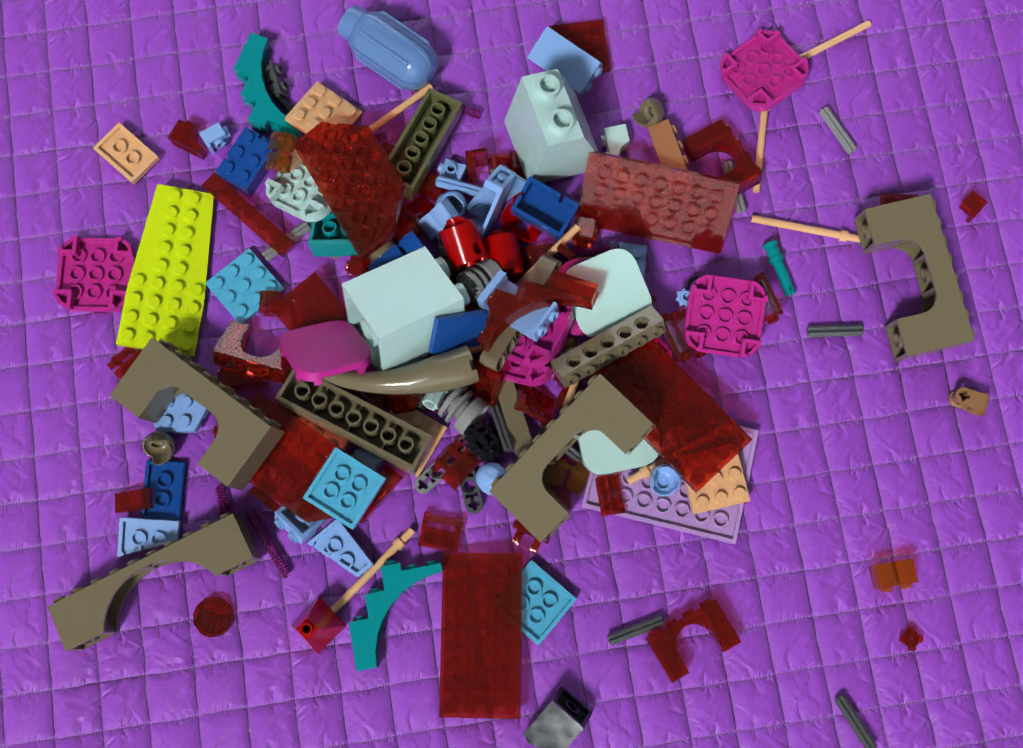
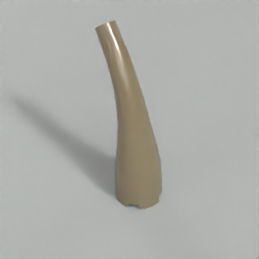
M466 345L396 369L366 372L361 375L357 371L352 370L322 378L331 384L351 390L392 395L444 392L479 382L477 369L474 368L472 355Z

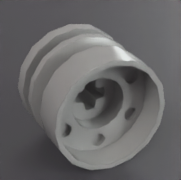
M492 259L480 261L457 275V283H462L466 288L470 298L469 305L473 308H479L477 298L497 272L502 270Z
M467 386L452 391L438 411V415L441 418L446 416L445 421L447 423L455 418L457 419L453 428L462 436L466 435L465 431L473 423H477L483 417L489 407L480 397L471 402L470 400L474 392L470 390L466 393Z

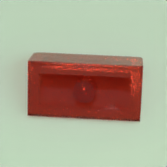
M619 474L602 475L595 478L601 516L626 513Z

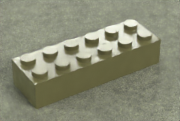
M431 88L427 90L378 174L379 186L413 201L462 115V102Z

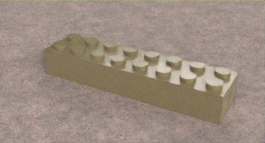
M294 370L291 371L275 397L278 406L415 476L433 444L432 435L323 379L322 385L314 386V382L302 380V382L296 380Z

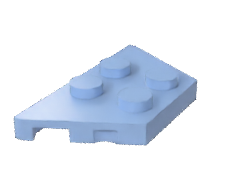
M186 393L180 394L170 403L157 423H154L156 431L166 433H197L202 425V420L206 418L209 411Z

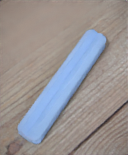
M438 176L435 180L437 187L476 196L483 188L482 186L443 176Z

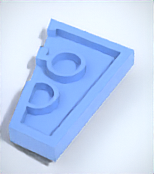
M516 174L504 203L521 192L527 182L526 179ZM483 186L466 206L468 212L483 218L489 213L497 193Z
M120 517L117 557L161 546L172 540L179 541L181 520Z
M334 520L307 543L356 577H361L375 565L346 526L338 520Z

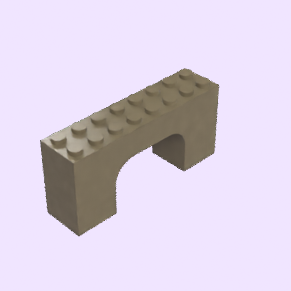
M931 194L867 208L854 218L863 254L886 249H899L905 252L911 259L922 295L923 308L920 314L896 319L885 326L895 363L958 348L975 341V332L969 323V312L963 303V292L959 289L957 283L958 276L953 270L952 256L948 253L947 239L942 233V223L940 218L937 217L936 203L932 199Z
M151 338L109 396L136 417L157 423L177 396L183 393L189 395L209 410L218 422L217 436L197 464L225 486L244 490L285 433L280 429L281 424L272 418L266 417L265 412L257 407H253L249 400L237 395V391L230 386L222 384L221 379L213 374H209L208 370L202 365L194 363L193 358L178 351L179 348L174 344L168 343L162 338L160 340Z
M601 374L598 376L594 375L587 382L589 386L584 391L581 389L573 397L575 401L570 406L567 404L559 412L561 414L557 420L552 419L546 426L547 430L542 435L539 433L532 440L533 445L529 449L525 448L518 455L520 459L515 464L512 462L504 470L506 474L502 478H496L491 484L492 488L489 492L540 543L547 541L574 513L552 491L548 481L552 466L584 433L598 430L604 433L620 450L629 455L656 427L653 422Z

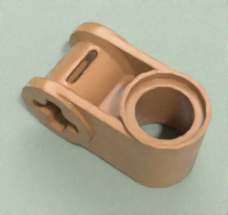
M966 387L952 391L948 396L949 403L952 406L979 416L986 414L990 399L988 394Z

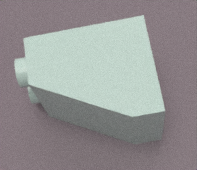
M554 69L521 77L504 122L526 180L531 176L541 183L596 170L602 159L577 95L560 71Z
M422 247L342 283L348 323L356 328L370 347L371 364L376 371L396 369L422 361L430 354L428 349L435 316L465 312L464 306L470 303V298L464 285L460 282L454 285L449 279L450 270L442 257L434 259L426 247Z

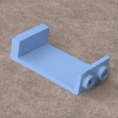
M548 26L527 57L546 71L558 69L570 87L581 95L591 90L593 86L592 81L595 77L598 78L603 71L602 66L604 65Z
M499 165L492 172L483 185L497 194L486 219L478 216L475 218L482 239L493 228L517 174L502 165Z
M502 270L497 272L477 298L479 308L485 309L492 316L535 342L546 334L550 323L555 322L559 316L558 304L555 301L552 305L545 303L508 281L506 273Z

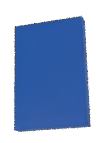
M482 309L435 316L428 351L431 354L464 345L468 348L481 346L488 312Z
M146 460L141 518L182 520L186 462L167 461L162 465H154L152 461Z

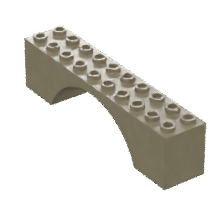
M230 512L225 513L219 517L220 520L214 523H205L196 532L190 531L182 535L183 539L177 542L176 540L164 544L165 548L159 551L157 549L145 554V558L141 560L139 558L127 563V567L123 569L116 568L109 572V576L103 579L102 577L96 578L90 582L91 585L85 588L83 586L71 591V595L54 599L53 604L47 606L65 651H82L117 633L119 615L128 594L143 577L157 568L171 563L193 562L208 569L215 576L228 577L261 560L262 558L243 517L231 514Z

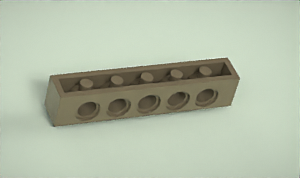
M651 305L550 361L554 374L564 388L574 385L586 376L592 375L602 367L611 364L613 361L643 346L650 340L661 336L666 332L664 319Z

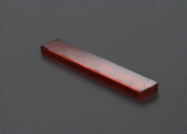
M215 172L201 185L282 258L295 245L294 241Z

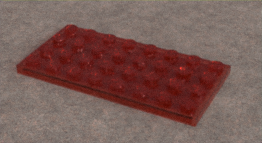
M597 151L589 152L578 203L579 207L574 223L721 254L740 182Z
M653 339L586 377V380L589 381L594 375L598 376L601 374L656 425L644 440L695 493L753 440Z
M443 553L439 717L521 719L522 553Z

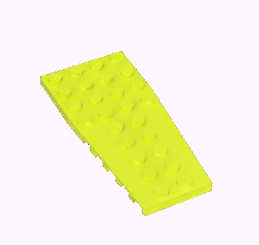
M157 184L126 289L116 340L117 346L143 350L151 338L156 340L162 338L168 343L170 342L179 348L178 351L195 358L205 304V283L207 282L214 194Z

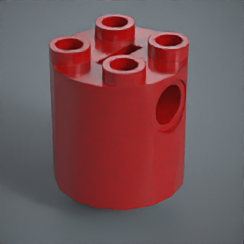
M461 215L446 220L443 230L438 231L453 271L464 268V264L466 267L477 264V259L478 261H483L489 258L474 218L466 219L461 217Z
M504 230L492 231L483 239L489 255L488 259H492L499 265L502 271L506 273L510 282H516L520 279V275L525 272L517 235L505 232Z

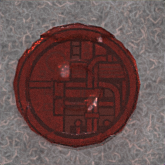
M219 597L206 598L196 606L193 613L195 627L202 635L207 637H219L225 634L231 628L234 621L232 606L225 599Z

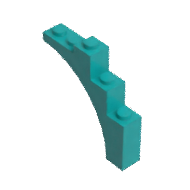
M251 32L233 68L236 78L245 83L240 94L244 104L253 108L248 118L251 129L258 133L264 132L268 134L271 128L277 133H286L295 140H298V138L305 140L306 134L286 122V116L271 101L266 89L264 73L271 45L268 38Z
M393 560L385 562V566L380 567L384 591H381V588L370 589L369 594H365L368 619L364 615L354 617V621L349 622L356 671L379 667V635L391 607L415 583L429 576L442 573L441 563L437 564V560L425 562L423 567H418L417 564L405 566L406 570H403L402 564Z

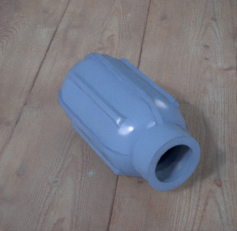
M353 5L344 13L338 24V34L348 41L356 59L399 89L418 91L429 84L434 78L440 61L430 42L384 11L368 13L358 5Z

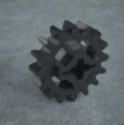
M480 420L477 423H473L465 431L467 435L464 437V440L468 441L465 447H470L471 450L468 453H474V459L480 457L481 462L487 459L489 463L492 460H496L504 452L498 432L494 429L495 424L489 426L488 421L482 423Z

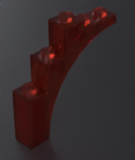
M554 270L552 276L548 277L546 286L525 279L523 285L518 287L516 295L495 289L493 295L490 294L487 300V306L490 311L486 320L487 326L484 331L480 332L478 338L481 350L489 352L496 339L507 327L533 311L550 307L554 301L558 306H577L593 310L600 294L599 284Z

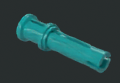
M773 240L764 244L762 249L766 251L769 258L768 263L775 270L784 296L788 297L797 292L784 265V255L781 254L777 245L779 242L778 240Z

